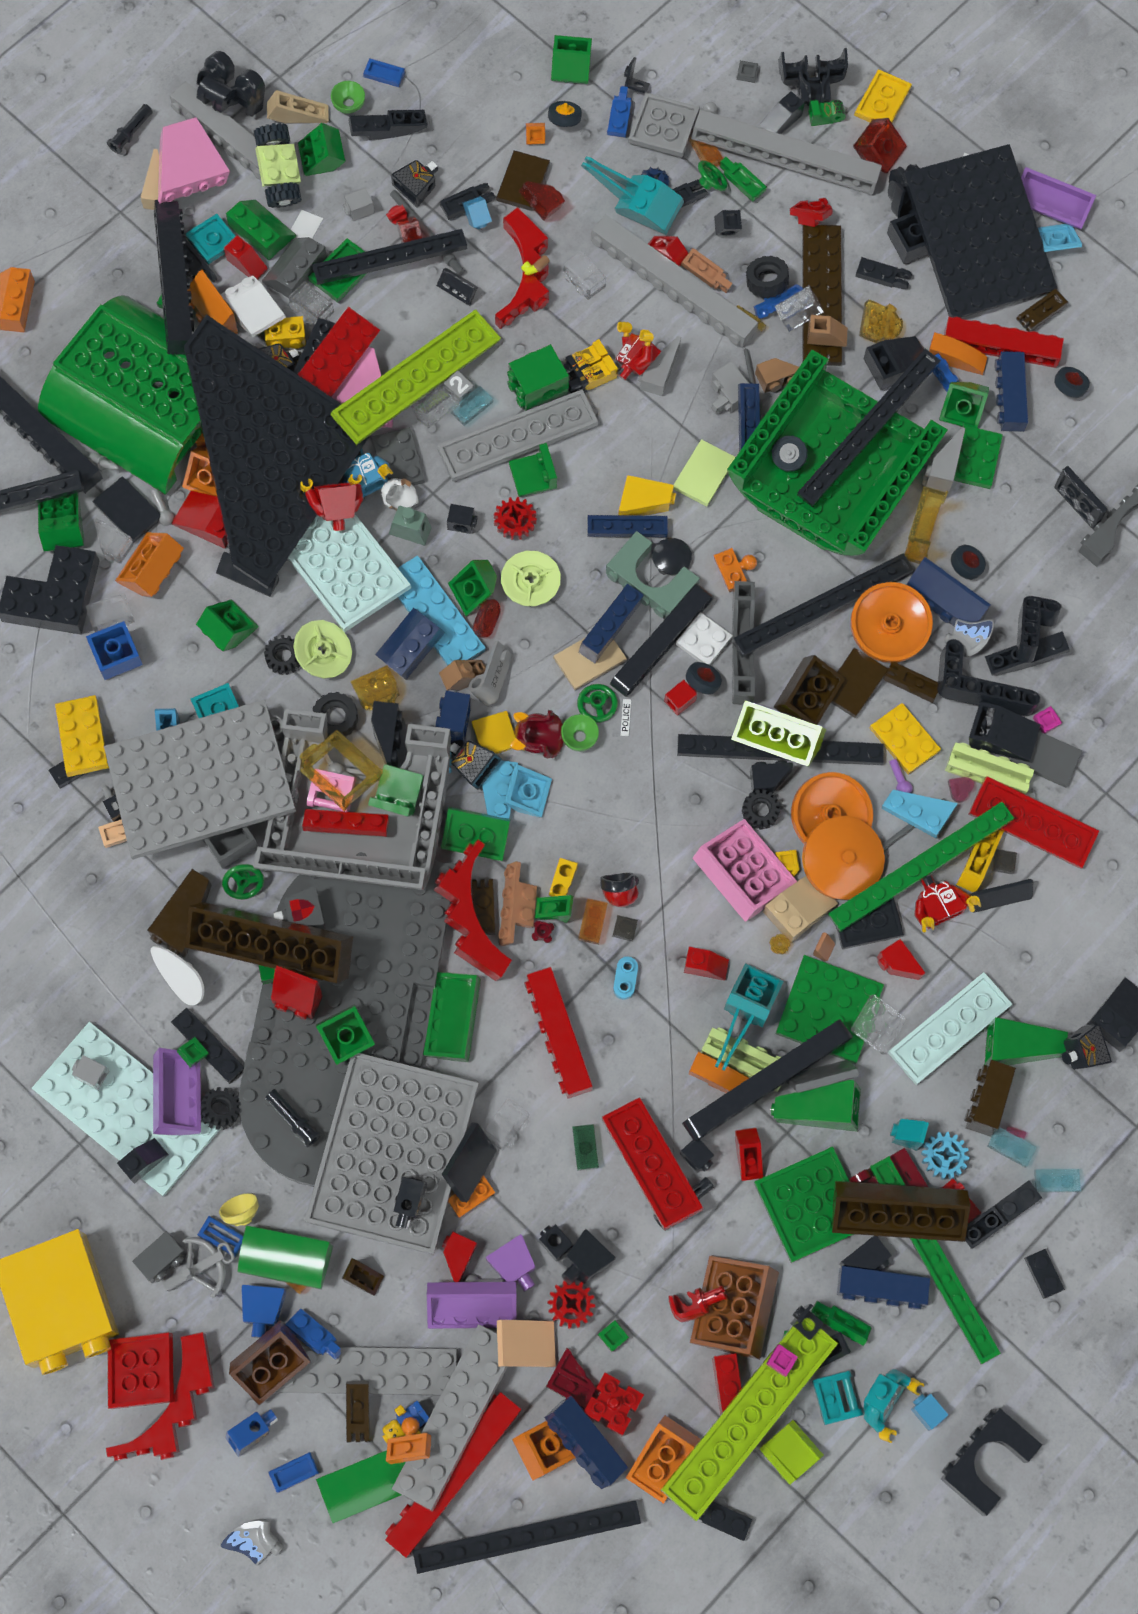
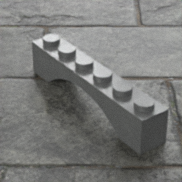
M1138 484L1132 490L1133 494L1130 497L1126 495L1119 503L1120 507L1117 510L1113 508L1106 516L1108 519L1104 523L1100 521L1093 529L1095 532L1091 536L1087 534L1080 542L1082 546L1079 552L1096 567L1111 553L1114 547L1118 524L1125 516L1138 508Z
M734 581L732 639L754 628L755 582ZM732 642V704H744L745 701L753 703L755 697L753 653L741 658Z

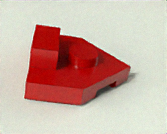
M819 198L818 201L808 203V200L800 201L790 208V215L798 217V224L812 227L820 224V221H824L833 214L832 206L828 204L826 198Z

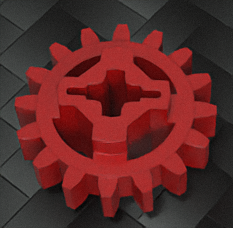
M509 497V502L501 501L502 507L496 506L497 512L494 513V526H498V533L503 531L504 538L511 535V540L515 536H518L519 540H521L522 534L528 537L529 530L534 531L533 524H537V518H535L536 511L533 510L532 504L527 506L526 499L520 502L519 497L516 498V501Z
M563 1281L562 1288L556 1285L555 1289L557 1292H550L549 1295L553 1300L547 1301V1304L553 1308L549 1309L548 1313L555 1314L552 1320L557 1321L559 1319L560 1327L566 1323L568 1324V1329H571L572 1324L580 1328L581 1321L585 1324L588 1323L586 1316H593V1313L589 1310L595 1308V1304L590 1303L595 1297L594 1295L588 1296L590 1288L588 1287L584 1290L582 1288L583 1282H580L577 1286L575 1281L571 1285ZM566 1290H576L578 1293L576 1295L568 1294ZM558 1297L563 1301L562 1307L559 1310L556 1307ZM566 1298L567 1300L569 1299L571 1302L574 1300L576 1301V1310L572 1307L569 1309L566 1308L568 1304ZM584 1299L586 1300L585 1312L580 1308V1303ZM570 1314L574 1315L576 1319H566L564 1317Z

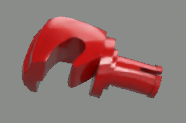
M720 1286L708 1292L697 1288L695 1289V1294L688 1291L687 1295L693 1301L691 1306L686 1305L678 1295L668 1296L673 1316L682 1323L705 1316L706 1313H709L711 1304L727 1299V1294H724L726 1292L724 1287Z

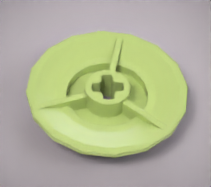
M523 551L515 554L505 563L501 571V584L505 594L513 602L523 606H538L547 603L556 595L560 587L561 573L557 563L550 556L539 551ZM529 577H532V579L534 580L533 583L529 582Z
M325 620L310 621L303 625L295 635L293 645L295 657L301 667L312 676L323 679L334 678L343 673L350 664L352 656L350 640L343 630L334 623ZM319 647H321L322 651H325L324 654H322L321 650H318Z

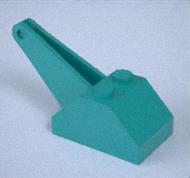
M585 157V162L581 164L582 168L594 176L619 199L614 208L617 214L667 235L684 203L683 198L665 183L648 175H632L630 179L602 165L591 157ZM610 178H612V179H614L615 181L619 182L620 184L624 185L626 188L623 189L621 186H619L617 183H615V182H614L613 180H611Z
M746 963L744 964L724 1007V1010L734 1017L715 1067L718 1068L723 1058L737 1016L748 1022L731 1049L723 1065V1071H725L733 1053L750 1025L764 1026L784 982L783 980Z

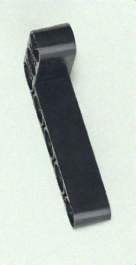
M951 639L946 643L940 654L937 689L938 694L942 698L979 706L981 701L1004 707L1023 716H1029L1034 712L1040 703V696L1036 691L962 675L963 644L956 639Z

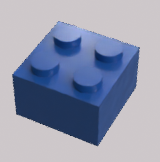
M125 621L86 636L104 680L143 665Z

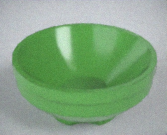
M342 81L333 87L331 102L342 113H354L364 105V89L357 82ZM347 99L354 101L352 106H345L343 103Z
M583 714L569 717L563 723L561 729L564 744L571 750L580 752L593 747L599 735L596 722L591 717ZM576 732H583L586 735L585 740L582 742L576 741L573 737Z

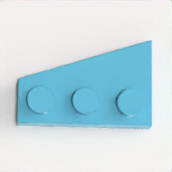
M501 760L483 783L487 815L510 819L511 807L506 805L504 801L514 765L518 764V762Z
M892 790L882 805V809L928 835L937 838L958 803Z

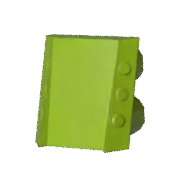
M794 1420L789 1422L759 1448L765 1458L777 1469L782 1479H785L789 1485L824 1456Z

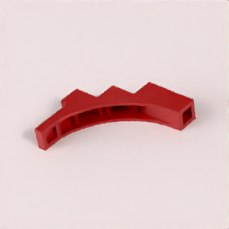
M518 207L503 218V228L517 245L523 264L528 261L533 265L541 258L540 255L546 252L548 237ZM549 264L540 272L529 276L525 275L523 271L522 280L515 296L507 306L495 314V325L499 329L505 325H510L514 318L526 313L529 307L535 312L548 304L549 290L541 282L548 276Z
M477 840L474 844H468L463 852L465 854L462 861L458 860L452 870L449 869L445 873L441 872L435 880L437 885L434 891L452 902L445 911L447 917L444 922L463 934L455 943L457 948L454 953L494 981H497L503 976L512 960L489 940L475 914L471 896L472 869L475 859L485 845L480 840Z
M201 1332L181 1337L182 1368L178 1386L174 1393V1402L169 1403L161 1417L142 1435L129 1443L106 1448L108 1458L120 1461L128 1459L127 1454L136 1453L137 1456L150 1454V1449H153L155 1457L166 1460L174 1458V1453L180 1452L175 1425L178 1424L179 1428L192 1425V1421L197 1420L193 1392H196V1395L210 1393L209 1389L215 1388L205 1333Z

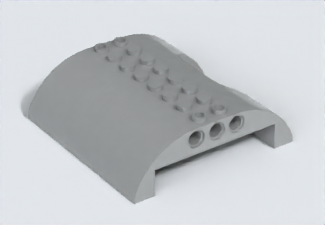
M285 709L281 726L285 736L281 759L296 812L268 820L263 847H257L254 869L424 890L429 881L435 860L446 798L451 747L450 729L408 724L405 740L408 752L401 768L424 775L413 816L407 817L368 805L370 797L376 796L382 772L344 768V771L365 782L362 789L354 786L349 812L388 814L389 824L386 837L303 831L302 828L305 809L338 811L319 806H307L314 769L328 771L329 765L333 763L328 756L327 715L324 713ZM317 792V798L342 803L343 797ZM363 852L367 856H356V854Z

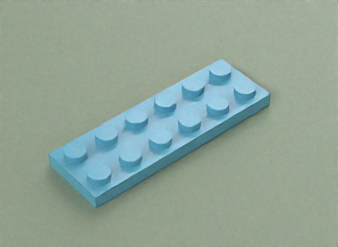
M418 555L398 567L399 571L411 585V589L400 595L398 599L408 612L414 607L445 632L434 648L447 666L454 660H472L486 651L485 646Z

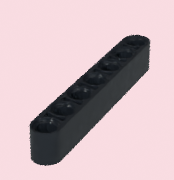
M696 584L611 680L610 685L622 695L628 697L676 643L698 614L707 608L714 596L699 584Z

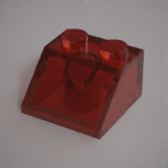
M880 118L872 119L853 147L861 159L882 165L880 171L888 173L907 145L890 119Z

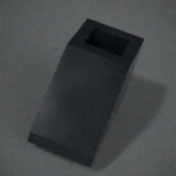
M780 760L773 764L756 762L754 765H751L750 780L752 792L755 793L758 789L762 792L764 789L768 794L769 792L773 793L790 775L793 762L787 763L785 760Z

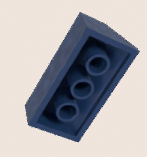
M924 557L907 582L908 586L918 591L924 597L931 611L938 614L942 621L950 623L954 627L957 619L967 622L984 620L991 605L926 557Z

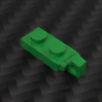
M727 157L720 161V168L724 171L725 177L752 202L766 191V185L742 163H733Z
M816 1301L811 1312L831 1329L841 1332L852 1341L862 1346L865 1345L872 1329L871 1326L834 1305L831 1308Z

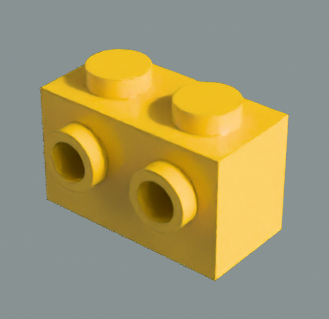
M303 316L286 317L266 329V345L270 346L279 343L283 348L299 349L305 347L306 335Z

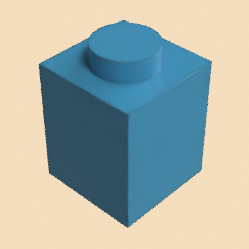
M477 197L463 203L469 225L473 228L481 229L486 227L487 223L492 222L484 198Z
M922 1393L913 1401L915 1406L911 1408V1411L928 1431L932 1430L948 1416V1413L931 1393L926 1396Z

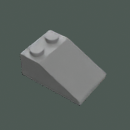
M961 427L934 457L932 464L927 465L922 480V485H925L923 493L947 498L954 481L965 428Z

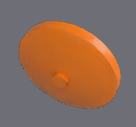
M886 582L872 586L858 598L852 610L850 624L853 638L865 654L878 661L897 663L914 657L924 648L931 635L933 620L928 603L918 591L902 583Z
M837 772L816 775L803 783L794 796L791 806V820L793 828L803 844L809 833L819 823L833 817H854L872 827L873 808L869 795L859 782L848 775Z
M838 816L819 823L809 833L803 847L802 863L809 882L817 891L832 899L850 900L879 881L884 869L885 855L881 840L868 824L854 817Z

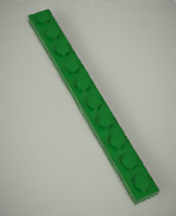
M1000 802L828 913V916L839 932L843 931L1012 822L1014 817L1004 803Z
M889 1156L869 1167L878 1184L906 1186ZM909 1238L979 1363L983 1364L1001 1354L937 1240Z

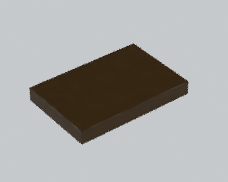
M514 150L496 201L533 211L549 168L550 160Z
M854 647L837 671L845 680L831 703L856 718L885 676L888 668Z

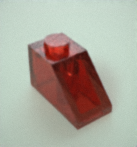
M527 181L519 191L543 221L557 212L565 202L562 194L551 185Z
M415 216L396 221L401 243L422 238L419 222Z

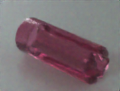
M1010 1126L1006 1128L1007 1134L1022 1139L1026 1136L1025 1131Z

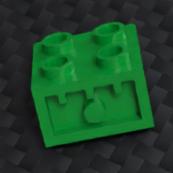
M547 443L539 444V452L535 455L509 461V467L519 497L557 488V475Z
M385 764L382 769L376 796L370 797L368 805L407 817L413 816L424 775Z

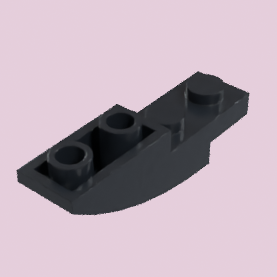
M388 110L387 115H352L348 119L351 136H368L369 140L401 137L428 127L425 110Z
M1063 631L1039 639L1034 661L1030 663L1018 660L1016 657L1017 645L987 655L985 660L993 676L1043 664L1050 661V658L1070 652V648Z
M1030 1180L967 1225L965 1241L971 1249L1042 1199V1196Z

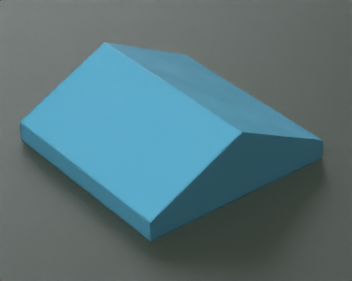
M1060 224L1038 227L1044 252L1082 247V242L1073 226Z
M515 764L504 803L517 812L542 817L552 778Z

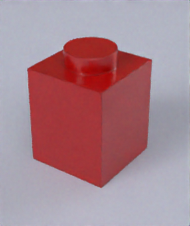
M682 680L665 694L664 702L678 716L696 701L697 691L685 680Z

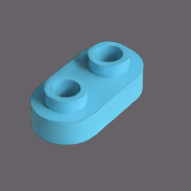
M623 957L617 963L613 991L615 996L622 1000L632 997L635 990L638 964L632 957ZM625 964H630L632 968L630 970H626L623 966ZM626 984L628 989L624 991L620 986Z

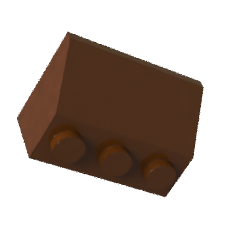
M280 1320L230 1362L229 1375L260 1405L307 1366L311 1360L295 1334Z

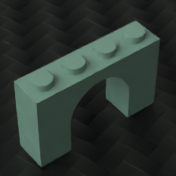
M636 531L606 565L607 577L613 582L617 581L623 588L626 584H629L644 595L641 603L654 609V612L659 617L666 618L696 584H699L700 578L686 567H683L672 581L665 586L650 587L643 584L636 575V569L651 552L652 542Z

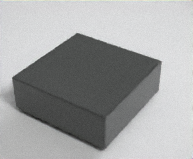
M740 60L736 80L755 83L758 63Z

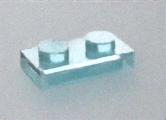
M479 386L451 409V414L465 426L493 403V398Z
M1000 1127L992 1135L987 1145L990 1149L1025 1168L1028 1166L1037 1148Z
M1079 1169L1034 1170L1035 1188L1038 1192L1081 1191Z

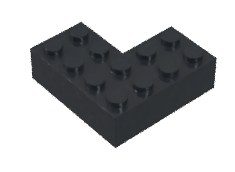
M56 545L47 582L6 576L0 599L1 621L82 635L100 562L96 551Z

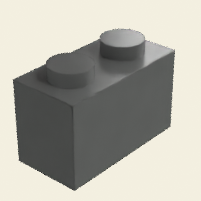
M165 1231L132 1262L149 1282L153 1283L156 1281L158 1283L167 1275L166 1271L170 1267H176L184 1260L183 1256L186 1252Z

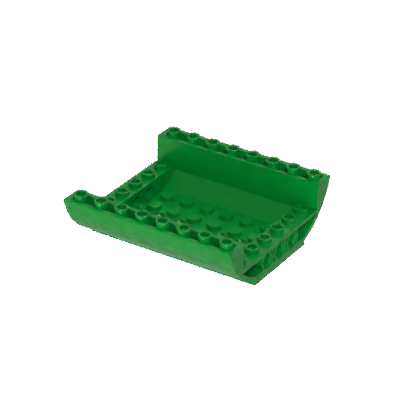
M125 295L114 297L103 305L100 304L55 359L43 385L38 403V412L49 423L165 495L177 481L174 471L175 467L203 433L186 356L167 354L164 317ZM107 352L115 353L112 358L104 357ZM123 362L131 363L128 368L120 367ZM160 381L163 383L160 388L153 387L155 382ZM176 391L180 393L177 398L169 397L171 392Z
M811 350L727 468V471L740 493L759 512L824 551L828 550L848 556L860 555L868 549L948 429L933 420H930L924 429L896 412L819 501L811 507L797 496V492L878 402L827 372L826 368L829 359ZM784 436L798 437L807 447V460L796 471L786 472L781 470L772 459L774 444Z

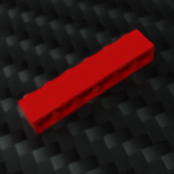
M948 317L944 330V335L970 345L984 355L999 357L1001 352H1024L1026 363L1057 368L1061 359L1064 338L1056 335H1044L1035 331H1022L1018 328L1001 327L998 324H985L977 320L969 321L960 317Z
M548 967L527 974V981L524 982L527 993H532L534 1001L531 1002L534 1014H539L541 1021L538 1022L541 1034H546L548 1041L544 1043L548 1054L552 1053L554 1061L551 1063L554 1073H559L561 1081L558 1084L561 1093H566L567 1099L592 1091L593 1086L552 968Z

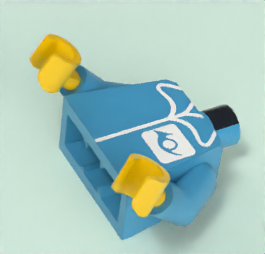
M361 449L344 474L342 483H348L351 474H353L355 481H358L357 476L359 474L362 475L360 485L362 486L363 497L381 489L389 481L386 475L389 473L392 475L393 471L390 469V464L379 456L374 457L371 453L364 454L363 449Z

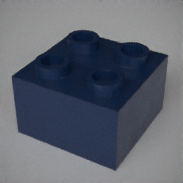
M446 690L445 697L440 698V716L436 718L435 727L450 729L451 745L457 742L463 746L471 713L470 694Z

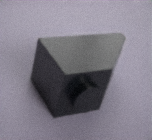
M153 1138L134 1148L117 1164L135 1184L169 1154Z
M873 1236L842 1260L839 1265L868 1270L878 1268L881 1271L890 1264L888 1259L892 1255L877 1236Z

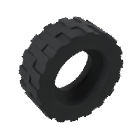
M762 256L761 258H756L747 267V287L753 295L761 298L776 297L782 294L787 289V285H789V269L787 264L779 257ZM765 272L777 274L775 280L768 282L760 281L758 276Z
M330 692L322 695L319 700L317 699L315 706H313V712L325 714L331 707H340L345 712V719L341 724L331 725L327 722V739L339 740L340 738H346L357 727L358 712L355 703L346 694H340V692Z

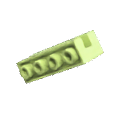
M966 743L954 744L945 768L946 772L981 784L984 778L988 776L1025 795L1028 792L1029 782L1034 773V769H1031L1026 764H1016L1006 757L993 756L986 750L973 749Z
M712 1027L701 1053L718 1060L728 1032L722 1028L715 1029ZM730 1036L721 1063H725L738 1037L735 1039ZM742 1038L727 1066L750 1078L781 1057L775 1056L774 1058L768 1055L765 1049L758 1046L754 1048L748 1045V1042Z

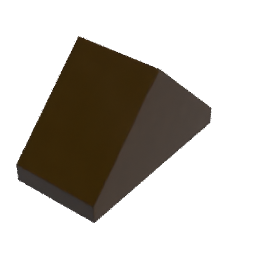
M351 1258L342 1276V1280L345 1283L375 1296L384 1278V1275Z

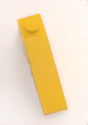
M998 830L973 846L956 885L970 892L978 890L1004 831Z

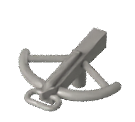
M183 1239V1244H188L187 1268L182 1269L181 1273L163 1282L166 1291H170L192 1278L213 1291L210 1297L215 1298L220 1292L225 1279L223 1262L229 1264L234 1260V1254L230 1246L226 1242L220 1243L216 1251L209 1242L203 1239ZM193 1243L205 1247L211 1254V1256L192 1266ZM222 1246H226L231 1255L230 1260L225 1259L227 1253H222ZM217 1265L219 1272L218 1283L216 1287H213L197 1277V1275Z

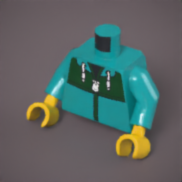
M896 1369L890 1370L886 1375L879 1374L864 1400L865 1421L879 1433L881 1440L892 1443L889 1438L890 1434L896 1436L897 1432L885 1427L884 1423L904 1388L907 1387L912 1393L920 1395L916 1391L919 1385L924 1387V1384L919 1380L910 1378Z

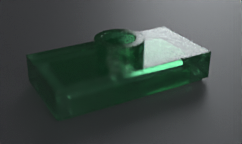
M594 1124L573 1126L572 1132L577 1171L599 1169Z

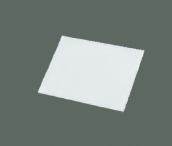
M301 210L291 228L296 234L295 238H313L323 218Z

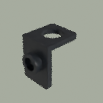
M633 57L624 72V77H626L625 87L645 93L650 83L633 78L637 59ZM634 84H639L643 87H637Z
M811 1303L804 1307L802 1305L799 1306L792 1315L795 1318L790 1323L808 1340H811L823 1326V1322L810 1311L813 1307ZM805 1318H810L814 1321L815 1326L812 1331H806L802 1327V1322Z

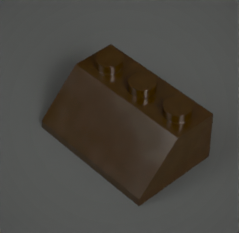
M816 655L804 657L774 705V708L783 714L818 725L845 678Z

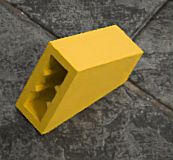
M627 475L618 515L645 516L669 511L670 504L674 505L676 493L673 492L674 485Z

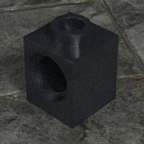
M722 210L714 216L716 235H735L742 230L740 210Z
M451 504L447 518V530L471 534L472 527L476 528L478 519L474 508Z
M692 1140L680 1151V1155L697 1173L701 1169L705 1172L713 1165L711 1160L715 1155L701 1140L696 1142Z
M556 1224L552 1228L549 1225L540 1232L542 1237L539 1238V1242L555 1261H558L573 1247L572 1242ZM551 1236L559 1237L561 1240L560 1245L552 1247L548 1243Z

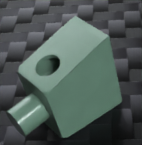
M398 506L389 535L425 546L432 528L426 514L413 510L410 507Z

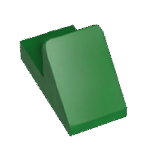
M564 895L537 898L535 918L538 920L558 919L567 923L571 917L574 896Z

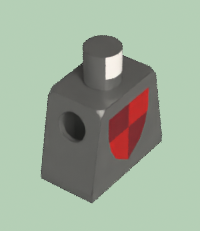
M316 886L284 898L285 910L273 912L275 919L326 930Z

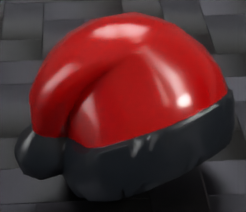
M633 873L605 875L600 878L603 895L611 905L626 907L633 904L638 898L637 885L639 884V878Z

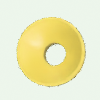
M250 1193L235 1196L221 1206L219 1215L223 1222L227 1224L245 1226L252 1221L258 1210V1199L254 1194Z

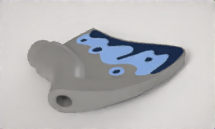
M957 619L953 635L950 633L946 634L945 643L951 639L959 640L963 644L965 657H970L987 644L992 635L995 621L987 619L978 622H967Z
M254 1520L244 1523L231 1531L220 1543L221 1548L246 1556L256 1566L270 1551L273 1555L277 1556L283 1549V1545L278 1543L279 1540L272 1534L270 1528L271 1521Z

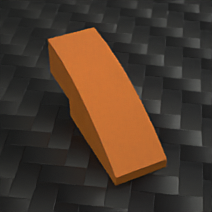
M934 332L929 348L933 355L939 353L950 367L983 375L987 361L986 355L959 340Z
M700 1052L697 1053L689 1071V1075L707 1082L709 1086L725 1093L749 1079L729 1066L723 1071L724 1064L721 1062L718 1068L715 1067L717 1060Z

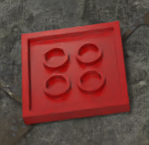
M168 1332L109 1340L111 1349L108 1351V1409L174 1402L173 1333Z

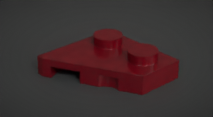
M566 1348L546 1388L564 1398L572 1396L578 1405L585 1409L596 1388L585 1374L583 1368L578 1364L570 1349Z

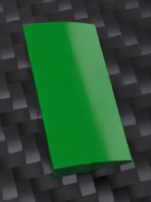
M437 973L432 995L424 1056L469 1062L481 979L477 975Z
M246 1225L237 1272L322 1290L334 1246L328 1241Z
M386 1450L316 1479L332 1523L401 1496V1494L392 1490V1487L406 1462L395 1464L386 1462Z

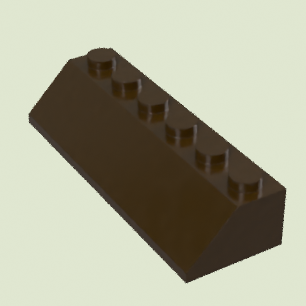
M835 1181L832 1233L965 1242L970 1212L968 1190Z

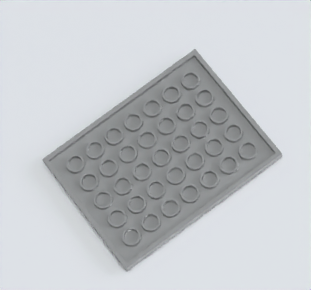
M265 700L104 746L132 860L296 812Z
M361 1053L351 1057L305 1222L434 1255L451 1192V1187L441 1174L467 1131L479 1083ZM403 1176L428 1182L418 1217L411 1218L408 1229L395 1226L399 1213L393 1212ZM407 1199L404 1206L407 1209H411L412 1202Z

